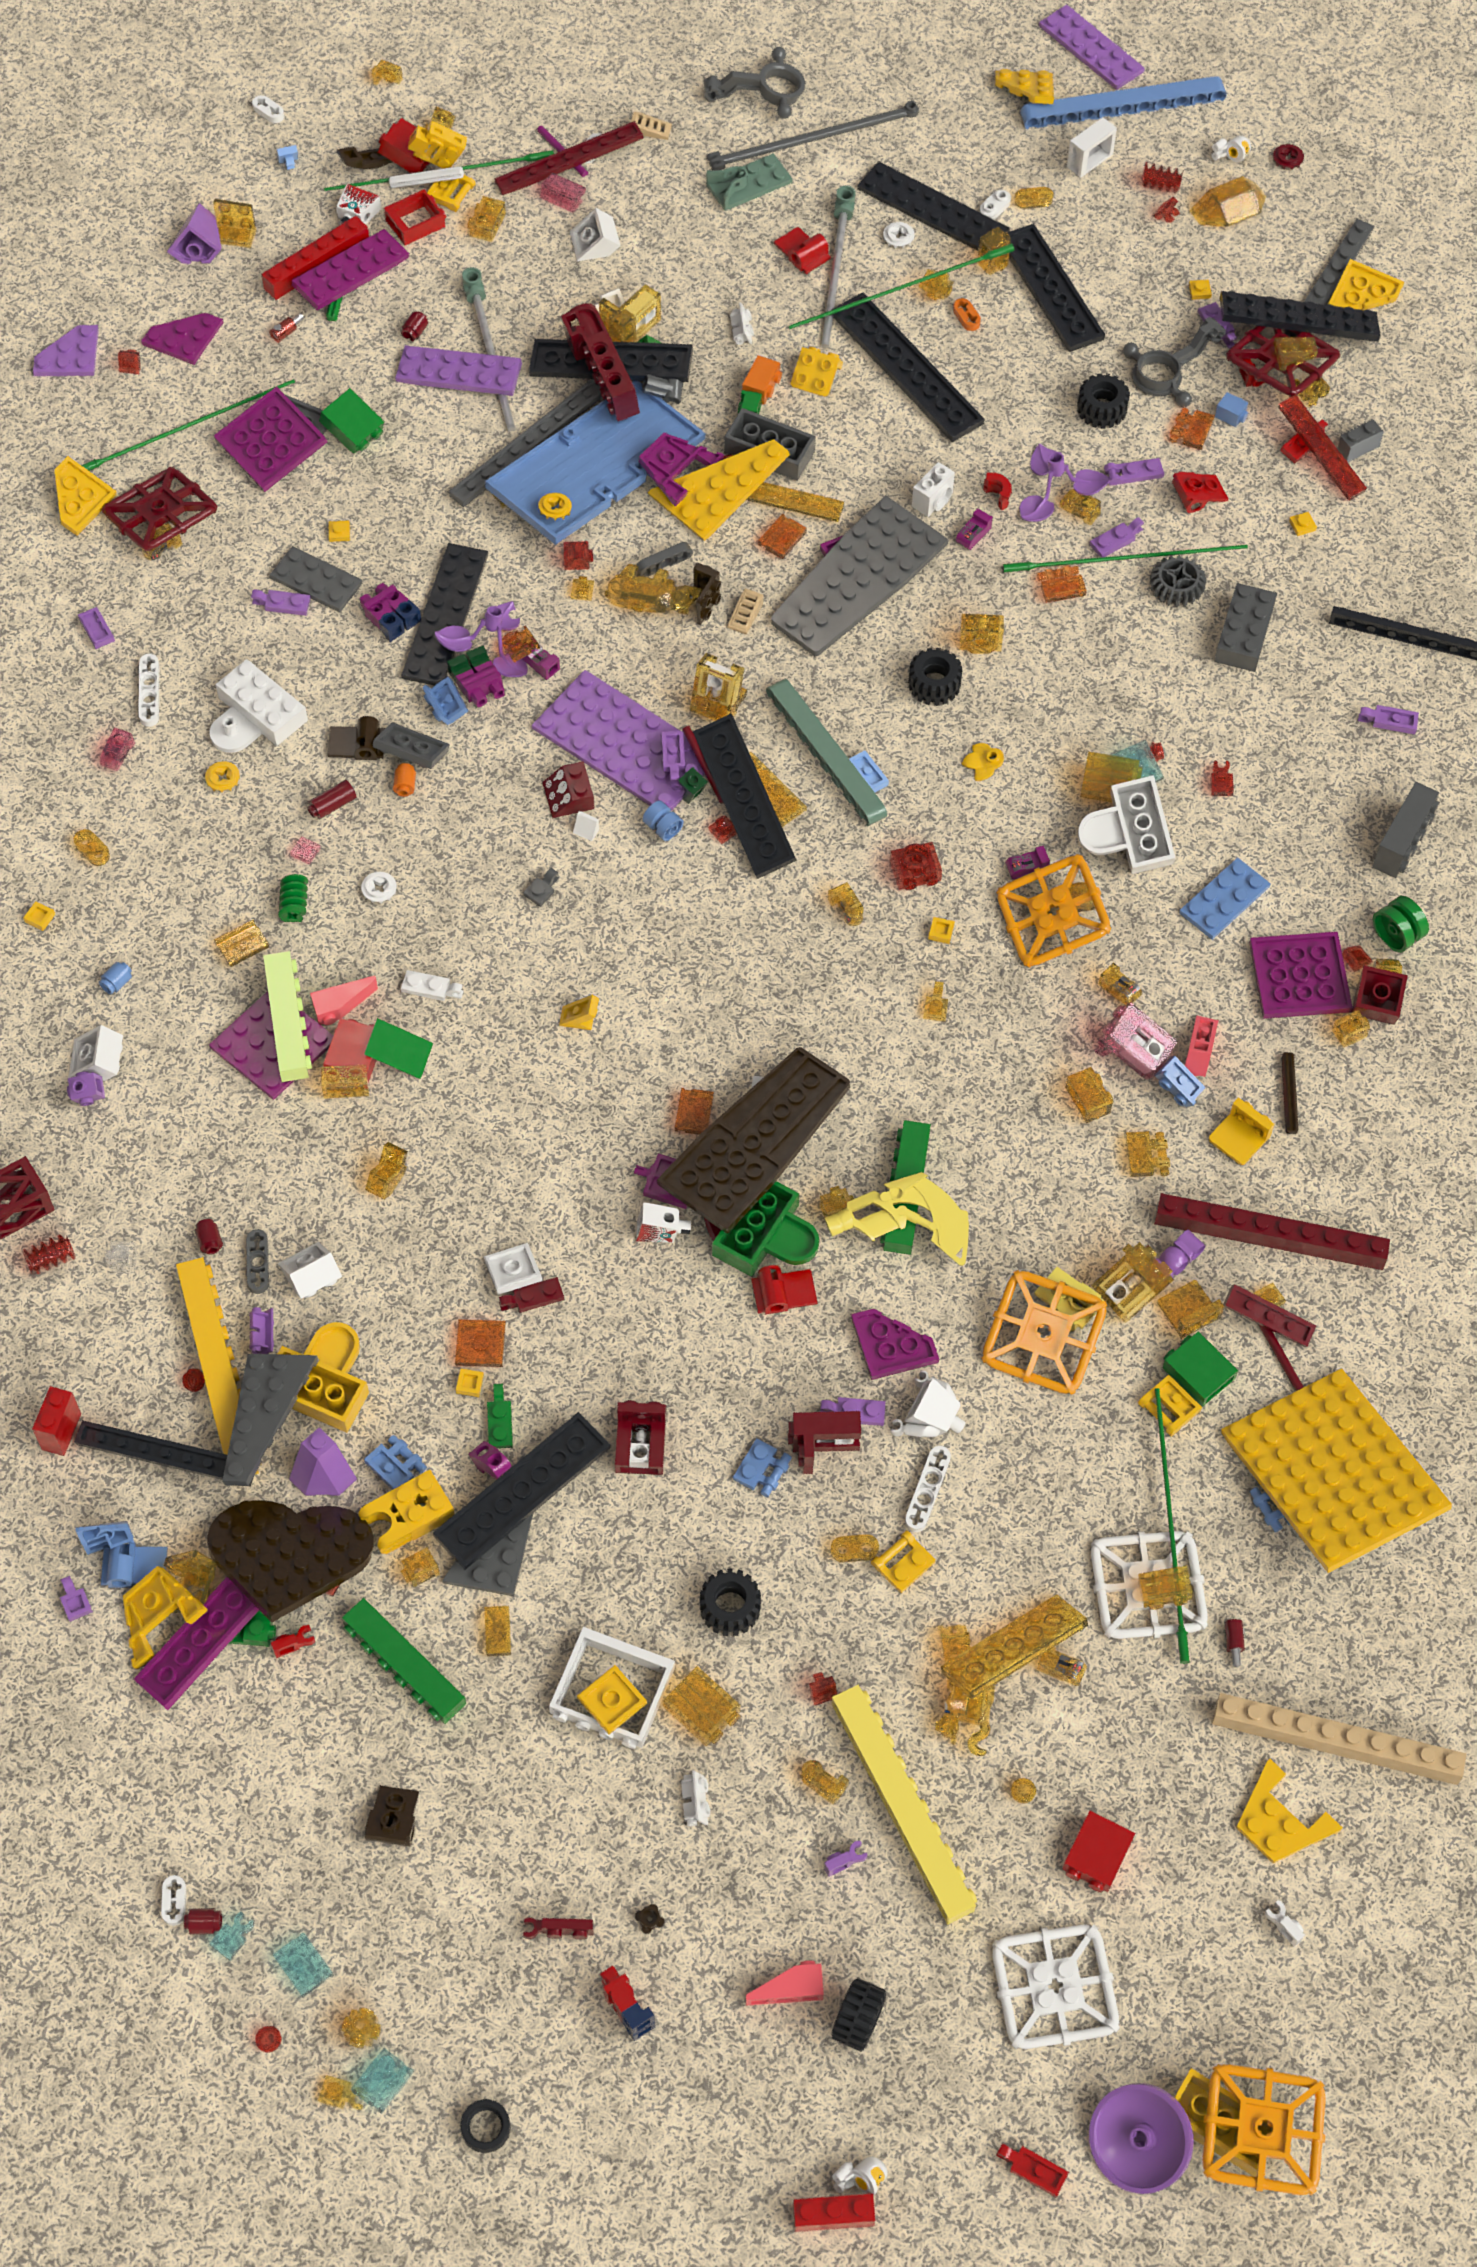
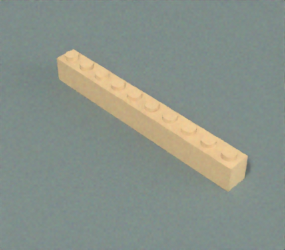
M1220 1693L1217 1698L1212 1720L1213 1725L1455 1785L1459 1784L1464 1774L1467 1753Z

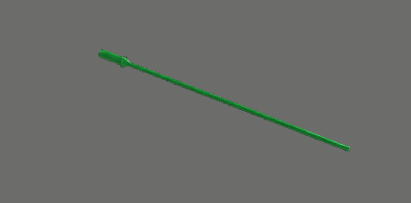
M554 151L529 153L524 157L461 167L463 170L519 161H529L532 163V161H538L553 155ZM389 178L352 183L350 185L357 187L389 182ZM346 185L326 187L324 191L344 189Z
M1011 243L992 251L988 250L981 257L789 325V330L982 260H992L993 258L1013 252L1014 246Z
M292 379L290 381L278 385L277 387L281 389L285 386L295 383V380ZM275 387L103 459H93L81 466L88 471L99 468L104 462L262 397Z
M1236 545L1045 563H1032L1027 561L1021 563L1003 564V572H1015L1026 570L1030 571L1031 569H1034L1036 567L1245 549L1248 548V545Z
M1156 1388L1155 1397L1179 1624L1176 1635L1178 1638L1180 1663L1188 1664L1190 1663L1188 1632L1183 1624L1160 1389Z

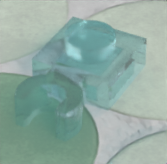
M239 1912L235 1916L232 1927L225 1923L209 1943L212 1948L229 1961L232 1960L247 1941L242 1936L243 1933L250 1932L255 1925L252 1919L247 1925L240 1924V1921L245 1916L243 1912Z

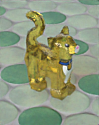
M950 1676L949 1680H947V1689L950 1690V1694L944 1704V1715L935 1722L934 1728L943 1737L951 1739V1743L955 1745L960 1730L958 1721L980 1726V1730L970 1736L968 1749L976 1756H984L987 1750L978 1747L977 1744L988 1737L990 1732V1710L994 1702L995 1686L986 1688L984 1680L974 1679L972 1689L975 1691V1695L967 1696L963 1695L961 1677Z

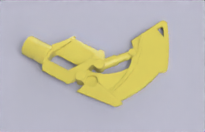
M920 1172L883 1184L889 1189L887 1192L880 1194L876 1191H871L848 1201L846 1209L825 1217L824 1220L832 1237L854 1228L864 1233L872 1241H876L874 1238L895 1229L906 1228L908 1220L933 1232L931 1241L958 1265L963 1266L966 1262L968 1249V1212L961 1210L946 1192L927 1179L928 1175ZM907 1203L921 1206L931 1212L933 1222L921 1217V1215L907 1209L903 1205L897 1209L893 1205ZM871 1204L882 1209L859 1220L855 1219L853 1212ZM963 1248L962 1258H958L956 1255Z

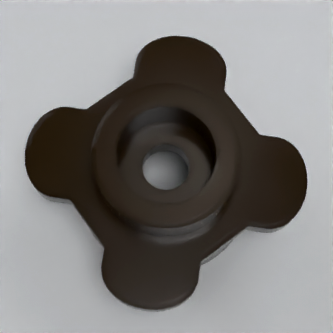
M650 1904L642 1911L639 1910L635 1913V1919L640 1922L642 1926L641 1931L644 1934H650L656 1927L661 1928L664 1926L665 1920L663 1917H660L658 1906L655 1904ZM652 1917V1921H648L647 1918Z

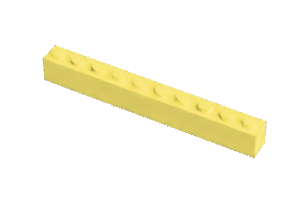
M858 1684L833 1696L831 1704L947 1925L974 1912L975 1903H977L976 1896L971 1888H966L963 1882L965 1876L959 1866L955 1867L951 1859L953 1853L947 1843L943 1844L940 1839V1828L935 1821L931 1822L928 1816L929 1808L924 1799H919L916 1793L918 1788L912 1777L908 1778L904 1771L906 1765L900 1755L896 1756L893 1750L895 1745L889 1733L885 1734L881 1728L883 1725L882 1719L878 1712L872 1711L870 1707L872 1702L867 1691H862Z

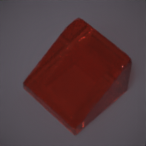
M1360 945L1347 947L1343 950L1342 956L1354 972L1362 969L1364 965L1367 966L1373 963Z

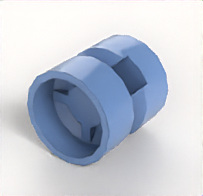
M661 800L649 806L642 818L643 822L652 830H656L655 833L664 841H669L678 834L684 823L683 819L675 812H671V809Z

